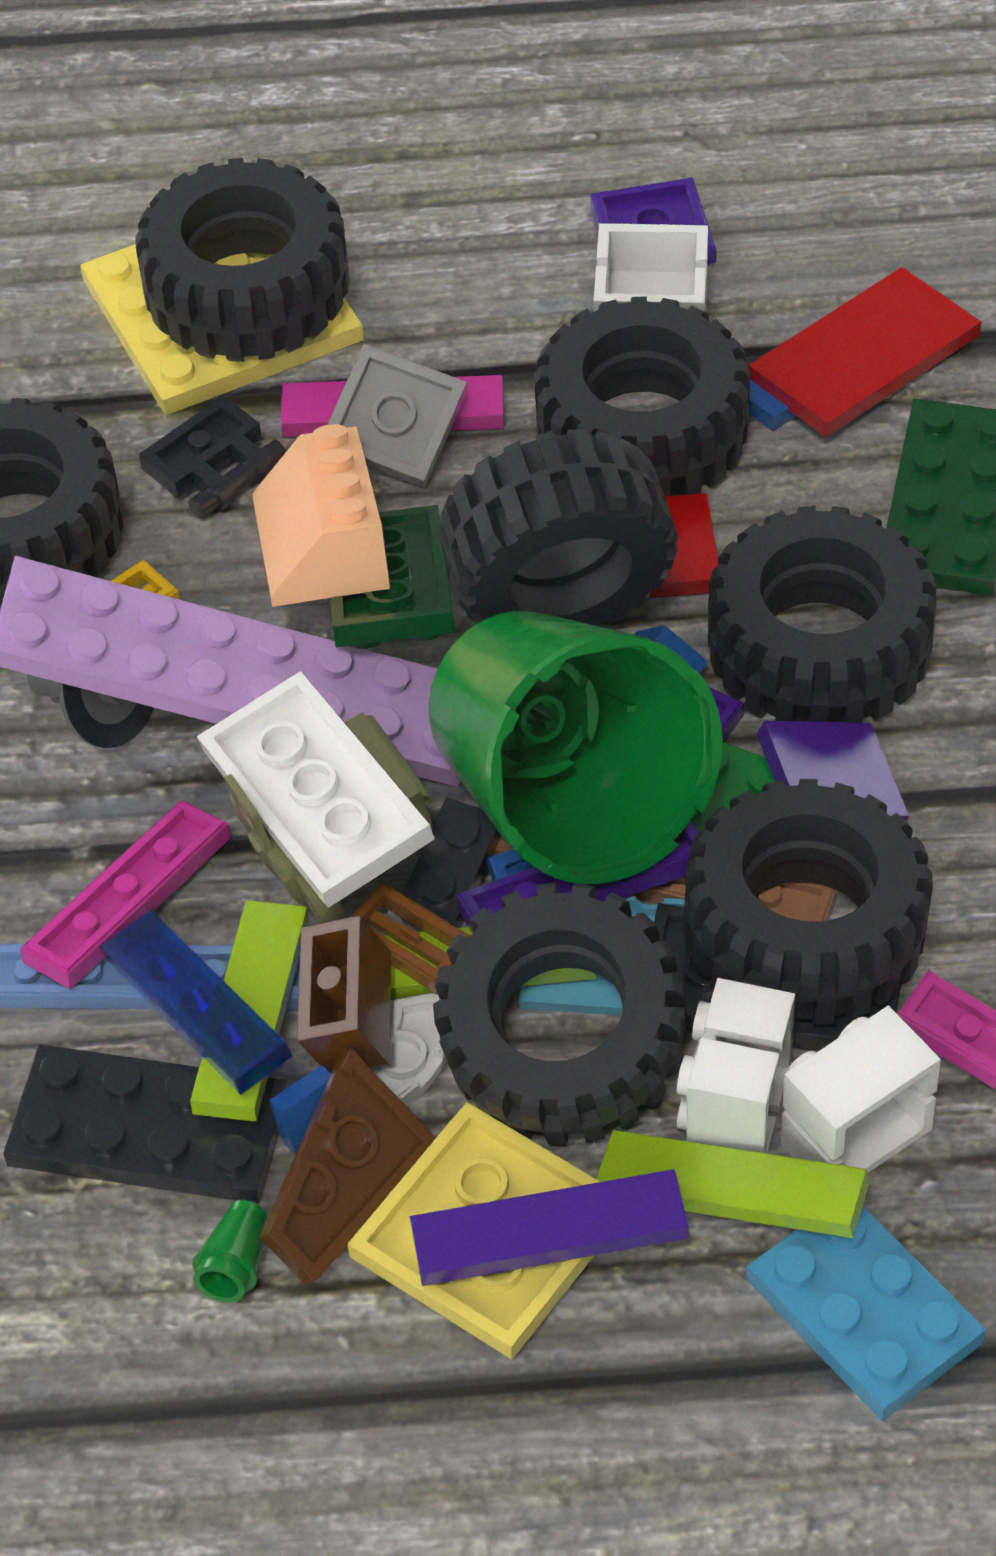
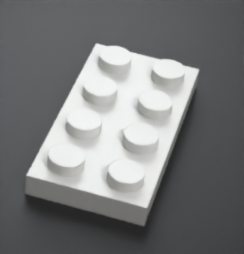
M301 671L197 736L204 753L224 777L229 774L233 775L257 810L266 831L328 908L435 839L430 824Z

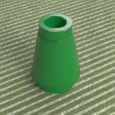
M247 1200L232 1202L228 1211L193 1258L194 1283L207 1297L220 1302H236L242 1299L245 1292L250 1291L256 1285L263 1242L259 1237L267 1221V1214L259 1205Z

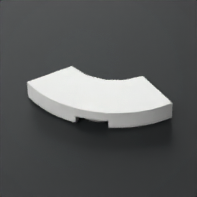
M434 992L390 1000L389 1064L371 1068L407 1107L432 1085L447 1061L439 1043L440 1036L434 1023L433 1004L440 1000Z

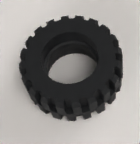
M243 158L228 159V164L214 166V163L211 162L199 166L195 174L189 176L185 172L173 179L170 184L171 188L169 190L162 188L151 200L150 207H147L138 223L139 231L135 236V244L146 307L159 330L169 335L172 341L187 350L193 346L195 347V352L201 356L214 359L216 354L224 355L228 361L244 362V357L257 355L259 360L273 358L276 351L286 349L289 353L304 344V338L308 336L314 339L328 326V320L332 321L344 305L343 298L348 293L350 281L344 221L340 214V207L335 198L326 192V188L310 175L304 178V173L296 167L285 164L281 168L277 167L273 160L260 158L257 159V163H244ZM242 253L273 255L262 261L247 265L229 266L215 264V262L223 258Z
M647 296L631 297V302L620 304L614 299L601 303L599 310L590 312L587 308L576 314L571 319V326L563 324L549 338L550 343L541 350L537 360V371L534 373L537 435L552 432L555 436L566 435L568 430L584 429L592 436L601 431L612 434L620 440L624 439L642 450L643 455L651 460L664 496L700 494L701 486L706 485L711 488L726 476V469L730 470L741 457L742 448L747 442L749 430V366L746 364V354L740 343L734 337L731 338V332L717 319L710 322L709 315L705 311L692 305L689 309L682 308L677 300L662 298L661 302L647 301ZM634 392L659 393L680 401L672 406L654 411H628L605 403L617 396Z
M11 398V403L0 404V498L13 494H38L49 497L44 503L28 512L0 518L1 609L15 556L98 577L109 565L108 557L112 558L117 552L121 542L120 531L124 527V514L112 455L107 450L105 439L98 430L88 426L85 419L70 410L63 414L62 408L53 403L41 401L40 405H32L27 398Z
M584 429L568 430L566 435L559 436L548 432L535 435L536 440L522 445L520 441L505 446L504 453L495 458L489 455L477 463L471 476L464 474L455 485L452 492L453 495H449L440 515L441 521L438 529L440 542L460 606L476 624L497 614L511 611H533L595 626L607 621L612 624L625 617V611L631 607L639 608L649 600L651 590H659L667 578L669 569L673 566L678 550L676 544L678 535L657 473L651 460L643 455L642 450L624 439L620 440L612 434L601 431L592 436Z
M816 506L799 507L796 514L786 516L784 511L769 515L765 518L764 525L761 527L756 523L752 524L737 535V543L732 541L725 547L718 557V566L712 570L709 581L708 647L710 648V661L715 674L723 678V687L733 698L737 700L745 698V708L762 718L769 714L775 717V721L863 723V719L869 716L873 721L893 712L894 702L900 705L912 696L916 691L917 683L925 678L930 665L937 606L935 601L937 588L934 575L927 569V560L914 545L908 548L909 539L893 526L887 530L882 527V521L879 518L865 512L862 517L849 514L848 508L832 506L831 511H816ZM808 603H827L847 608L863 617L866 622L847 631L819 634L793 628L775 616L794 606Z
M800 779L799 785L785 786L783 780L763 785L761 793L754 795L751 790H748L731 799L729 810L723 806L717 809L705 821V829L696 834L690 848V858L686 868L684 935L686 945L692 949V960L697 969L706 978L712 976L711 986L715 988L717 978L795 993L794 1025L796 1018L813 1019V1026L834 1023L835 1016L845 1014L847 1019L850 1020L869 1013L872 1001L878 1006L885 1004L898 994L900 982L902 985L913 976L918 967L919 955L923 953L933 890L932 871L927 867L929 857L923 843L917 837L912 838L913 828L897 812L891 816L888 815L887 805L871 794H868L866 798L854 794L855 789L852 786L838 782L832 788L819 786L818 779ZM813 882L838 890L850 898L859 908L845 916L832 920L802 921L782 916L770 910L755 896L765 889L782 883Z
M556 883L537 885L538 895L521 899L520 893L517 890L501 897L503 908L493 915L486 908H483L469 920L473 934L469 938L462 934L455 936L447 949L451 966L440 967L435 982V989L440 1000L433 1004L434 1023L440 1036L439 1043L457 1086L467 1100L475 1101L478 1109L500 1122L503 1120L507 1123L508 1127L528 1139H531L534 1131L544 1133L548 1145H567L568 1133L583 1132L586 1143L605 1138L602 1126L617 1120L619 1126L624 1130L639 1120L637 1107L643 1102L654 1107L666 1093L665 1077L677 1075L683 1060L681 1043L687 1041L688 1019L682 979L678 972L676 957L668 941L660 940L657 925L645 913H637L635 916H632L629 901L614 893L608 894L604 902L597 900L594 886L575 883L572 893H559ZM561 968L583 969L604 977L618 989L622 999V1015L617 1026L602 1044L580 1057L563 1061L535 1059L512 1048L503 1035L501 1019L509 1000L523 984L539 974Z

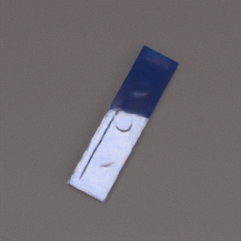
M149 910L100 946L109 963L239 1095H242L293 1057L287 1043L152 910Z

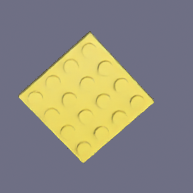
M136 244L80 264L83 281L165 416L364 340L363 325L345 298H343L344 305L332 321L328 320V326L314 339L310 336L304 338V344L289 353L286 349L274 352L273 358L259 360L258 355L244 357V362L228 361L226 356L217 354L214 359L204 357L195 352V347L191 346L187 350L172 341L170 336L160 331L153 322L152 315L147 310L144 299ZM242 253L223 258L215 262V264L229 266L247 265L262 261L273 255Z

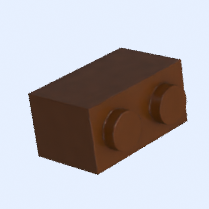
M360 915L301 928L297 1041L320 1066L323 1065L330 1073L333 1071L340 1052L348 1048H352L370 1068L388 1065L390 1051L391 951Z

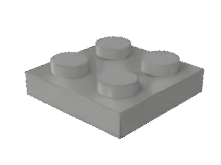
M363 344L328 425L338 424L346 428L357 426L367 467L426 488L468 391L467 382Z

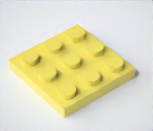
M466 1102L349 1241V1257L513 1360L594 1256L422 1286L410 1216L598 1183L600 1181Z

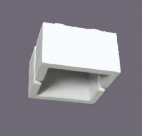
M599 223L593 300L594 311L599 310L601 303L616 299L617 303L620 304L631 302V297L647 296V301L661 302L662 298L677 300L682 308L689 309L692 305L706 312L708 225Z
M717 978L711 1002H699L692 1031V1039L698 1040L694 1057L689 1055L683 1057L677 1082V1094L682 1095L677 1117V1129L686 1131V1141L769 1153L776 1126V1117L768 1115V1111L779 1113L783 1099L784 1074L792 1062L795 993Z
M889 1005L870 1018L860 1017L855 1019L845 1027L837 1040L817 1053L815 1051H808L802 1054L789 1066L784 1074V1112L782 1113L781 1145L793 1158L864 1168L869 1173L932 1130L936 1098L932 1094L937 1092L941 1059Z

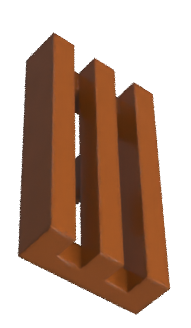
M382 882L349 918L360 915L367 924L437 966L435 968L371 928L391 951V966L437 994L435 982L438 970L443 966H451L448 954L420 937V934L405 924H399L378 911L381 905L448 947L456 935L462 934L467 938L470 935Z

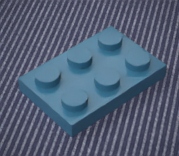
M864 1206L862 1207L853 1238L796 1229L747 1266L746 1280L882 1422L976 1350L985 1341L986 1329Z

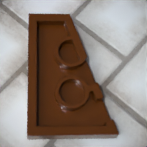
M352 1048L340 1052L259 1237L304 1285L316 1282L436 1139Z

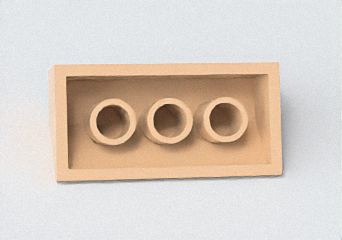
M330 424L315 429L313 433L301 434L252 493L272 607L390 589L382 524L357 426L346 428L343 425Z

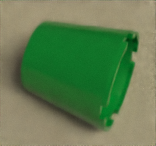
M533 611L505 612L479 622L457 639L442 659L432 682L429 696V723L433 739L441 755L511 848L525 861L554 878L580 884H600L628 878L646 870L670 854L679 845L674 840L687 826L696 811L703 814L715 789L720 771L723 742L721 720L715 699L700 673L694 670L672 649L657 641Z

